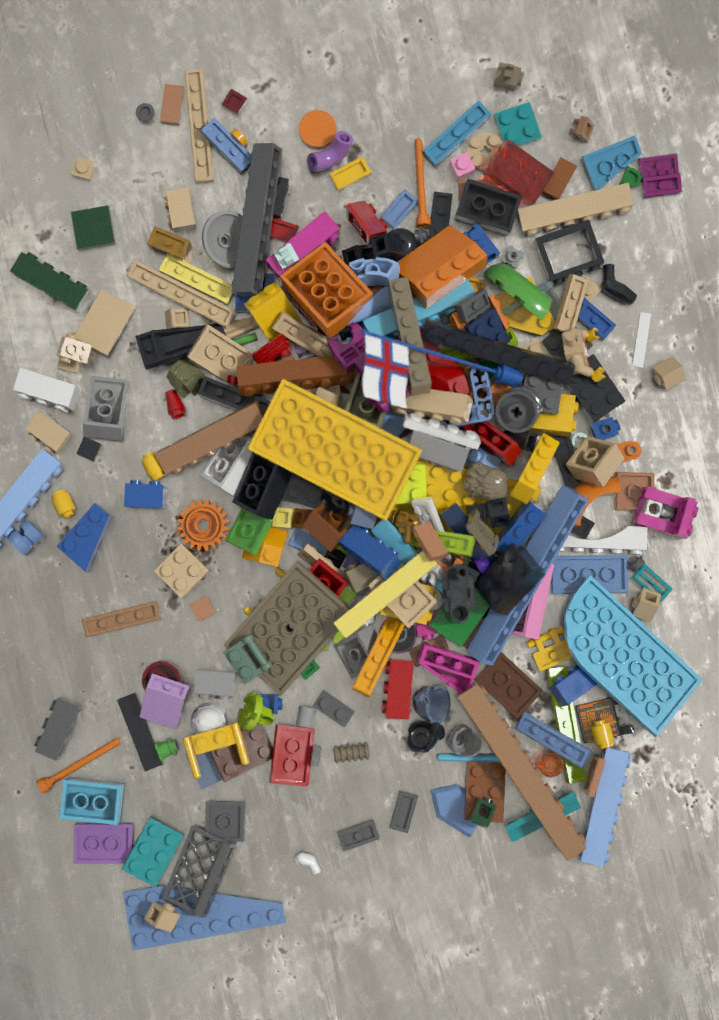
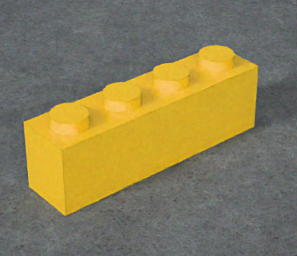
M545 433L542 434L511 491V496L525 504L529 502L560 443L559 441Z

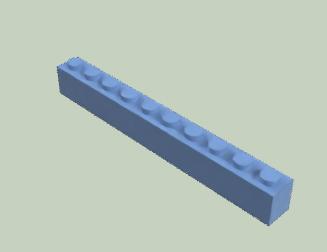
M562 485L558 490L555 499L546 511L547 515L537 526V530L526 547L545 575L589 501L588 498L565 485ZM543 578L508 615L494 612L490 607L486 618L479 626V630L471 640L466 651L479 662L493 666Z

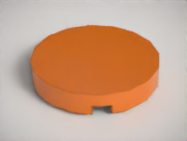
M313 110L305 114L301 119L299 133L306 145L311 148H323L333 142L337 127L335 120L329 113L323 110Z

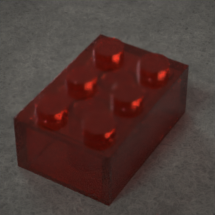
M506 140L501 143L482 174L504 190L522 196L521 202L530 206L535 204L555 172L512 141Z

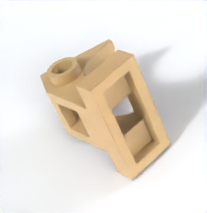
M68 331L66 337H61L56 354L59 357L57 368L77 373L80 362L87 364L92 345L77 341L78 337L74 336L75 333Z

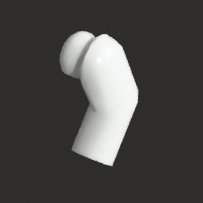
M301 852L294 857L297 865L309 866L312 875L321 872L312 854Z

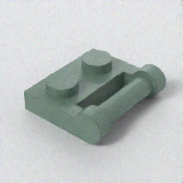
M251 634L223 652L244 684L273 666L261 653ZM247 644L253 655L260 663L261 666L259 668L253 661L247 650L245 649L244 645Z

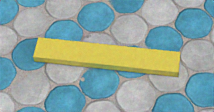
M422 551L335 621V626L347 638L435 567L437 562L435 560L429 562L424 551Z

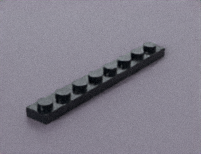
M428 319L425 321L421 334V339L568 385L575 369L574 364Z

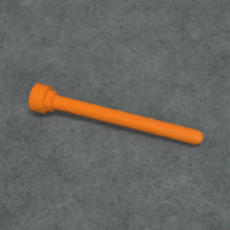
M417 138L415 140L419 214H417L415 222L416 227L427 228L431 226V218L426 213L422 139Z
M115 738L53 776L38 779L36 781L37 786L43 794L47 793L54 783L120 745L121 740Z

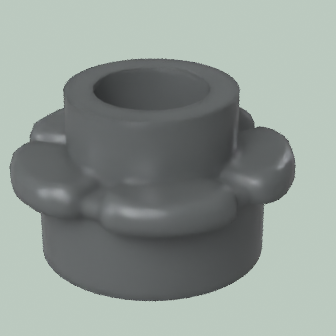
M634 556L628 562L630 565L628 569H632L635 573L645 563L642 559L643 556Z

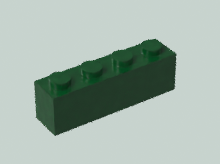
M21 252L10 272L69 308L79 312L90 294L86 289L87 286L78 280L76 283L69 280L71 276L63 271L57 273L53 270L54 266L45 261L43 264L37 261L38 257L28 252L25 254Z

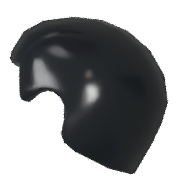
M326 489L320 493L319 498L326 501L325 507L332 509L334 513L340 515L348 510L349 501Z

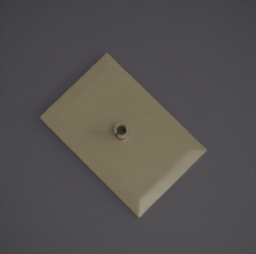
M297 560L225 642L224 646L228 649L251 634L261 653L273 665L258 675V677L281 696L337 634L339 629L335 626L334 622L351 608ZM247 644L244 645L245 649L247 650V652L259 668L261 666L260 663L253 655Z

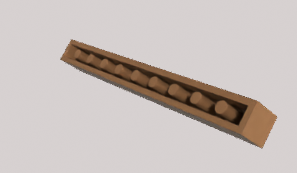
M475 683L459 694L457 698L566 861H569L587 849L584 845L587 842L581 832L576 833L573 828L575 826L574 821L570 816L566 817L562 812L565 809L559 799L554 800L551 795L554 793L548 783L544 784L540 778L543 775L537 766L535 768L532 767L530 755L526 750L522 752L518 746L521 742L515 734H510L508 728H510L504 717L500 719L497 714L499 709L493 701L491 703L488 701L486 696L489 694L483 685L478 686Z

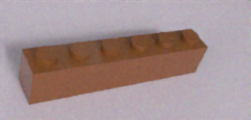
M333 356L236 366L240 396L276 392L282 379L304 390L318 387L328 388L337 385L347 386L354 384L355 381L354 368L346 374Z

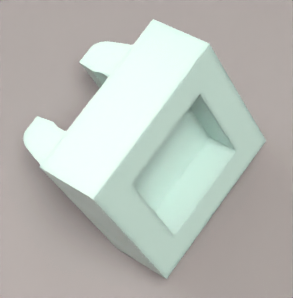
M291 243L273 252L282 270L300 261Z

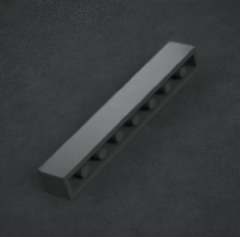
M254 143L253 151L251 152L248 185L245 191V205L243 207L240 238L237 245L238 252L232 281V292L241 297L255 296L262 291L283 151L282 148L274 143Z

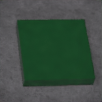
M108 205L71 212L77 250L115 244Z

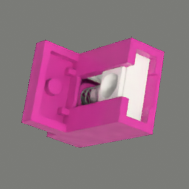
M642 487L632 524L647 527L648 529L680 539H687L693 531V525L691 524L693 518H696L698 514V502L691 497L683 498L652 487ZM650 504H654L656 507L654 514L649 512ZM664 505L673 508V512H671V510L664 509V507L662 508V506ZM661 515V516H663V517H665V518H666V517H667V518H670V517H671V519H669L670 521H667V520H664V519L659 518V516Z

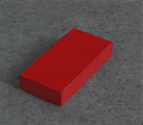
M273 218L270 238L288 242L297 234L299 226Z

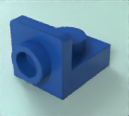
M260 694L263 698V707L272 709L274 714H278V710H282V698H279V694Z

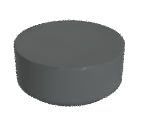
M148 103L140 104L136 109L137 119L142 123L152 122L155 118L154 108Z

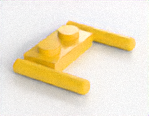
M238 722L182 738L195 779L201 777L195 756L198 754L236 744L242 765L249 763Z

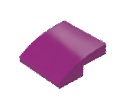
M677 153L638 158L644 197L682 192Z

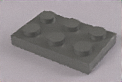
M539 353L548 357H552L567 362L566 357ZM525 372L523 386L532 388L540 396L542 413L558 415L563 383Z

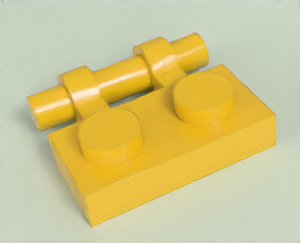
M562 626L556 629H549V632L539 636V640L531 639L526 642L529 649L537 646L539 650L533 653L532 656L540 672L572 658L566 640L560 641L558 637L564 634ZM552 639L554 644L544 648L542 643Z

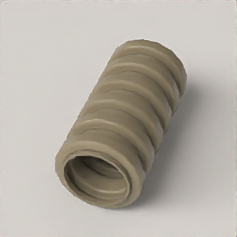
M364 742V745L358 743L356 746L355 744H352V746L348 744L346 747L340 745L339 748L337 746L333 748L336 763H339V761L344 763L345 760L351 762L353 759L354 761H357V759L361 761L363 758L369 760L370 758L367 742Z

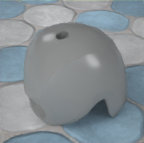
M463 725L454 727L446 740L449 749L463 757L471 758L475 756L482 746L480 737L475 735L471 728Z

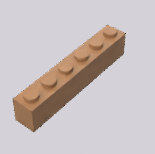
M256 400L160 449L155 456L165 474L170 472L176 474L183 469L182 466L186 464L191 466L199 461L198 458L204 455L207 458L216 453L215 449L219 447L225 449L233 444L231 441L237 438L239 441L249 436V432L253 430L256 432L265 415V411L259 400Z

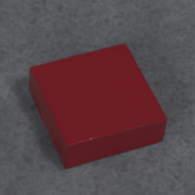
M230 89L221 105L232 113L239 115L248 99L235 90Z

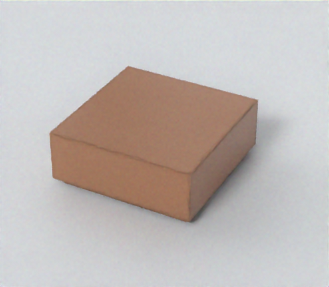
M207 596L190 604L198 622L216 613Z

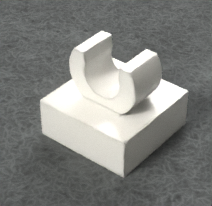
M436 565L422 576L421 580L425 583L431 577L429 582L431 585H435L437 579L442 581L446 573L440 565Z

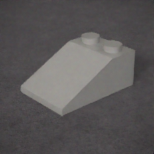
M91 376L83 420V436L122 441L129 380Z

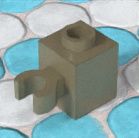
M499 62L493 85L515 91L516 86H521L523 75L520 74L521 68Z

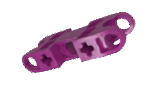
M351 322L348 328L352 333L351 337L353 339L349 343H341L331 337L327 340V344L334 359L346 374L355 368L362 377L365 361V339L361 334L363 328L355 322ZM361 383V384H360V391L363 393V391H362V383ZM407 384L405 398L411 395L410 389ZM366 397L382 413L390 410L387 403Z

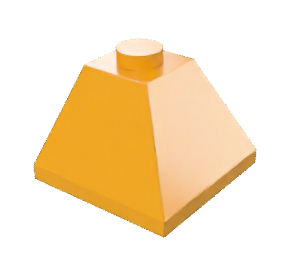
M271 526L257 555L255 556L243 550L241 558L279 567L288 530Z

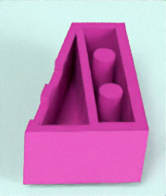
M422 641L416 657L419 664L460 694L472 686L480 663L476 658Z

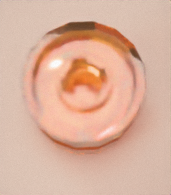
M544 751L536 759L537 768L546 777L554 778L563 770L564 763L562 758L553 751Z

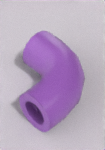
M344 131L337 132L328 148L308 155L307 165L309 170L312 172L322 171L338 164L349 152L353 144V137Z

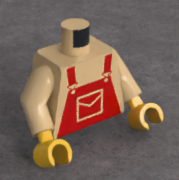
M570 328L567 332H563L562 339L566 360L568 363L575 365L573 375L591 376L595 382L605 378L602 375L605 372L603 368L599 367L593 371L590 367L586 340L592 342L599 338V336L595 335L598 329L593 328L586 331L585 329Z

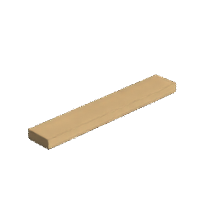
M203 68L184 70L195 183L213 182L211 143L200 132L208 124Z
M134 260L126 275L127 278L225 328L229 327L236 313L235 310L137 260Z

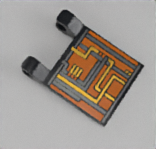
M612 697L575 706L584 744L594 741L591 726L594 725V721L601 719L610 723L613 737L634 733V726L631 724L619 726L615 705L618 703Z

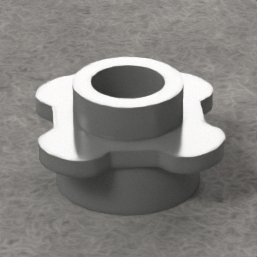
M418 226V229L414 230V235L420 245L428 241L427 230Z

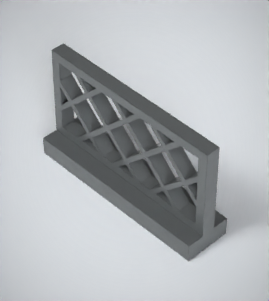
M191 826L162 899L184 908L200 918L207 917L236 844ZM195 832L201 834L203 842L198 845H194L192 839ZM214 840L221 843L218 851L211 853L208 843ZM205 845L208 855L199 858L196 848ZM193 850L196 860L187 864L185 855L188 851ZM210 858L212 863L211 869L204 872L201 861ZM197 863L201 873L192 877L188 866ZM185 868L188 879L180 882L178 872ZM202 876L204 886L197 890L193 879ZM190 881L193 892L185 895L181 884ZM178 886L181 897L174 899L169 894L172 888ZM195 894L197 899L195 908L188 905L186 897Z

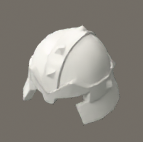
M213 702L199 705L191 716V728L194 734L226 726L224 716L226 710L221 705Z

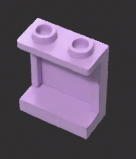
M152 674L146 687L140 718L176 729L182 715L181 711L189 686Z

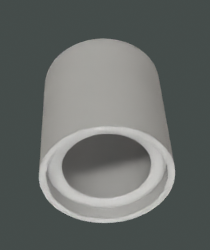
M299 706L296 725L313 728L316 709Z

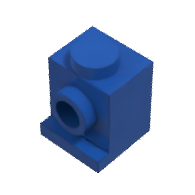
M613 417L589 425L593 438L600 440L619 435L618 431L621 430L618 420H614ZM605 425H608L610 427L609 432L604 431L603 428Z

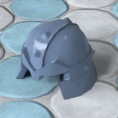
M423 686V689L417 690L414 695L413 707L421 718L427 722H438L439 724L447 718L451 702L449 692L444 686Z

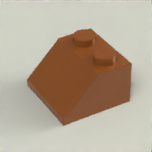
M324 502L310 513L302 527L331 552L341 545L339 540L354 524H350L348 510L338 515L332 509L326 508V502Z

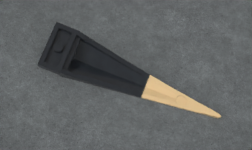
M253 317L233 320L228 328L217 323L208 324L228 338H233L259 327ZM206 325L152 330L135 336L145 369L148 370L163 364L166 366L185 358Z

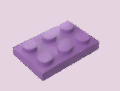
M74 824V864H124L133 848V824Z

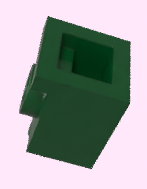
M486 797L478 798L467 821L483 828H488L497 808L493 804L494 801ZM480 808H483L485 810V814L483 816L479 814Z

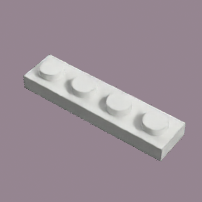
M405 413L403 419V427L477 450L479 448L480 436H477V433L473 431L464 432L453 425L445 426L434 419L425 420L418 414L411 413L409 415Z
M432 497L414 498L412 506L415 513L420 515V524L430 521L435 530L444 532ZM448 553L446 557L437 560L445 565L454 563L455 558L453 554Z

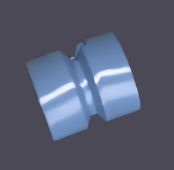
M26 519L19 526V531H13L7 539L25 556L32 549V544H37L44 535Z

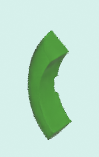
M497 263L491 265L483 273L513 298L517 295L518 298L516 300L541 321L549 311L551 306L550 297L511 266L505 263Z

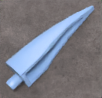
M388 286L379 290L350 323L362 322L367 318L391 309Z

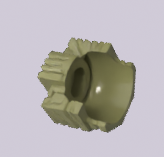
M186 358L178 360L170 367L166 378L172 387L183 397L189 391L193 395L198 393L205 375L193 362Z

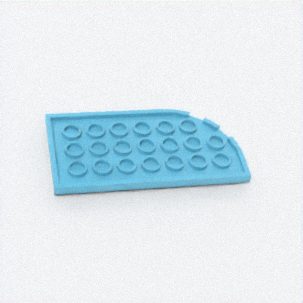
M591 575L584 580L572 595L564 616V634L573 659L590 678L654 737H657L703 679Z

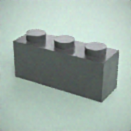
M62 697L53 700L49 709L52 713L49 718L46 717L42 725L44 729L42 736H38L35 741V752L55 761L59 760L82 706Z

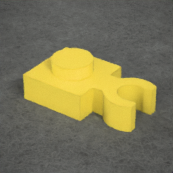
M277 508L273 520H271L273 521L272 526L293 528L294 509Z

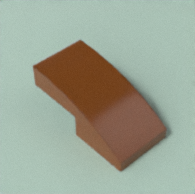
M560 157L542 193L555 200L560 199L577 165Z

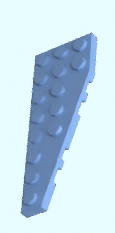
M166 885L123 892L133 951L286 923L282 902L216 893L207 917L200 918L194 915V913L162 899L167 887ZM176 887L172 888L169 896L174 899L181 897L179 889ZM182 888L185 895L193 892V890ZM195 894L186 897L188 905L195 908L197 903ZM153 902L163 905L165 902L169 903L180 914L172 932L155 928L144 919Z

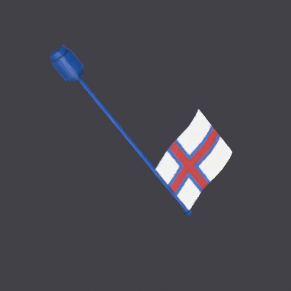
M367 329L361 331L365 339V361L362 376L364 397L407 409L405 391L409 369L408 348L491 372L495 382L511 387L519 386L523 380V372L516 368L499 364L495 369L374 334L368 332Z

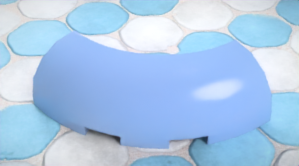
M376 257V259L368 260L362 258L349 262L348 265L366 286H388L389 280L398 279L400 275L399 263L387 258Z

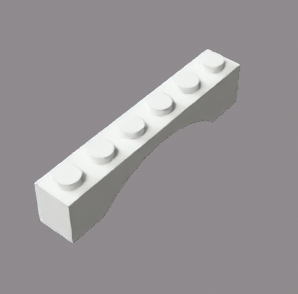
M627 526L620 532L599 540L578 539L568 535L560 551H565V548H572L573 552H584V548L592 549V552L603 553V549H611V553H622V550H630V554H641L642 551L647 550V527ZM537 527L530 534V540L533 537L535 531L537 530Z

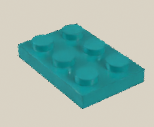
M149 817L121 870L156 888L184 835Z

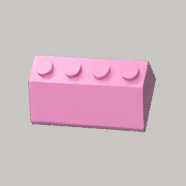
M554 564L547 571L512 631V635L539 640Z

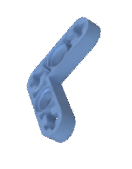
M475 367L470 371L475 405H472L470 412L472 418L468 421V424L461 423L456 425L451 422L446 424V421H442L440 424L460 427L487 422L493 418L494 405L487 371ZM476 370L484 373L481 376V382H486V385L480 384L475 387L474 383L478 384V378L473 376ZM480 388L485 389L488 393L484 399H480L476 394ZM489 400L490 404L486 403V409L490 410L491 413L488 414V417H485L483 414H480L483 411V405H478V402L484 403Z

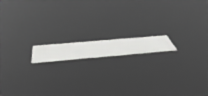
M640 312L632 364L635 367L643 368L651 319V314Z

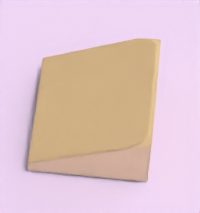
M188 308L168 309L165 311L166 329L190 327Z

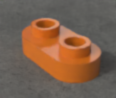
M636 441L616 444L625 458L622 463L635 460L641 455V446ZM630 447L635 448L634 454L629 452Z

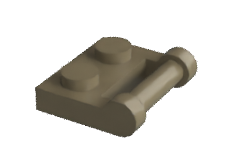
M475 508L467 515L469 517L466 524L467 531L476 538L479 547L490 556L496 552L500 538L491 531L480 517L478 509Z

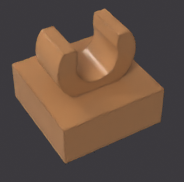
M581 116L580 120L574 119L573 122L578 126L576 129L571 128L570 131L578 136L581 141L588 142L595 124L588 117Z

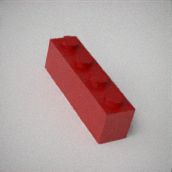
M489 422L458 427L459 430L464 432L473 431L477 433V436H480V445L508 466H511L522 453L514 440Z

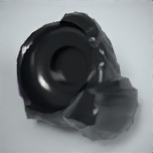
M417 721L411 724L408 729L407 745L414 752H429L435 746L437 740L440 741L444 738L445 729L438 722Z

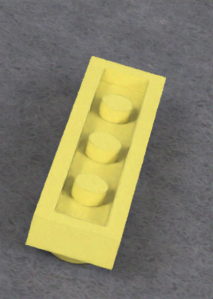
M168 253L159 268L160 272L227 305L233 295L232 284Z

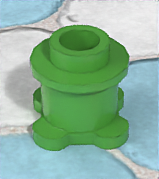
M170 737L164 742H156L154 744L161 761H164L168 756H176V751L179 750L176 741L171 740Z

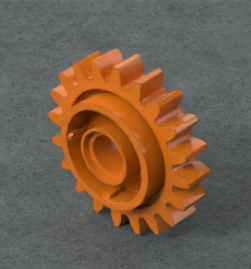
M198 499V504L195 505L191 501V508L184 506L186 513H179L183 517V519L177 520L178 523L182 524V526L177 527V530L183 531L179 538L186 537L183 543L191 542V549L197 545V551L200 552L202 546H204L207 552L209 545L216 549L215 543L217 542L222 545L220 538H227L223 532L230 531L229 528L225 527V524L230 523V521L223 519L227 516V513H220L223 509L222 506L217 509L215 508L217 502L214 501L209 505V499H206L205 503L202 504L201 499ZM201 520H207L208 528L202 531L198 528V523Z

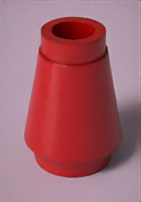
M172 389L165 392L168 415L172 419L185 416L186 407L176 390Z

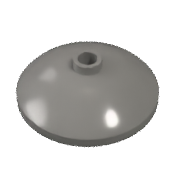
M224 210L213 214L208 218L202 230V244L207 256L215 264L225 268H234L237 258V245L239 243L240 226L243 216L235 211Z

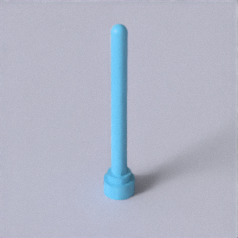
M438 754L436 756L438 761L500 762L495 754H476L471 758L457 754Z

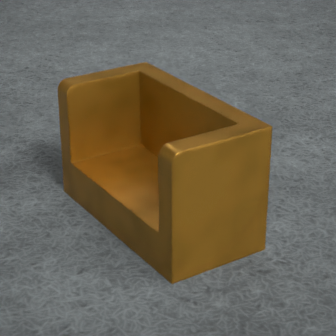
M154 226L147 242L149 248H157L185 261L191 248L189 240Z

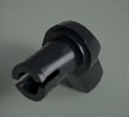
M604 264V281L601 283L602 290L628 305L633 304L637 294L615 279V264Z

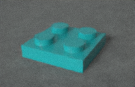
M530 102L493 115L506 151L542 139Z

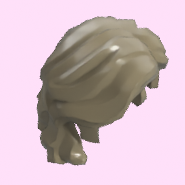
M480 461L471 464V467L468 468L469 471H466V475L469 477L464 478L466 482L463 486L464 490L468 492V497H480L488 501L506 496L508 478L503 471L496 467L484 465Z

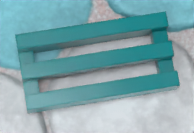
M645 563L631 577L642 588L651 590L638 576L640 575L662 595L660 603L673 590ZM645 569L653 578H655V579H656L662 586H664L667 590L664 592V591H663L659 586H657L650 578H648L642 571Z

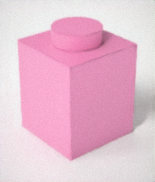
M468 152L450 159L449 166L457 182L474 174L475 167Z

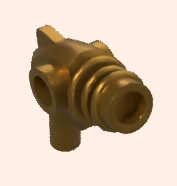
M392 510L388 520L393 526L399 528V533L404 534V544H412V528L420 524V515L402 510Z

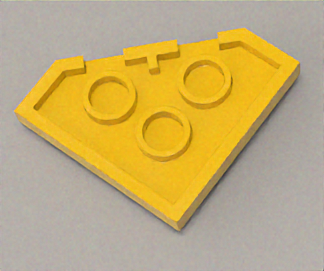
M529 276L528 278H526V279H528L531 283H533V284L535 285V283H534V281L532 280L531 276ZM503 291L494 296L500 302L502 314L506 315L509 320V327L540 336L553 330L555 319L550 310L541 321L516 300L518 298L517 295L513 298L506 291Z

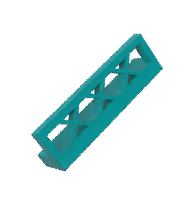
M573 790L554 798L555 801L559 799L565 809L562 812L565 816L581 808ZM533 810L503 824L512 842L543 827Z

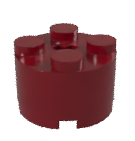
M157 661L150 664L142 675V685L145 691L152 674L161 677L164 675L167 679L182 683L181 671L175 664L169 661Z

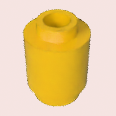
M153 451L143 456L144 459L141 463L148 478L155 481L166 476Z
M65 489L51 494V502L58 517L67 519L74 515L73 512L76 508Z
M604 719L594 721L591 731L595 745H598L599 749L613 746L614 737L610 723L605 722Z

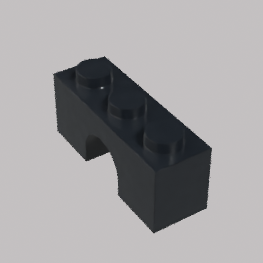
M383 233L371 238V244L354 245L342 250L343 260L347 266L349 262L362 258L364 260L376 259V257L389 259L404 253L400 234Z

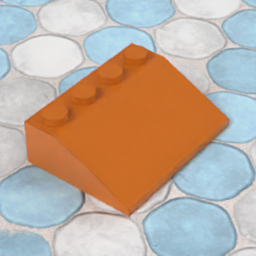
M449 225L398 261L400 265L399 278L408 277L411 292L427 309L484 269L487 264L488 255L475 241Z
M326 242L280 275L284 289L329 338L344 329L374 296L370 289Z

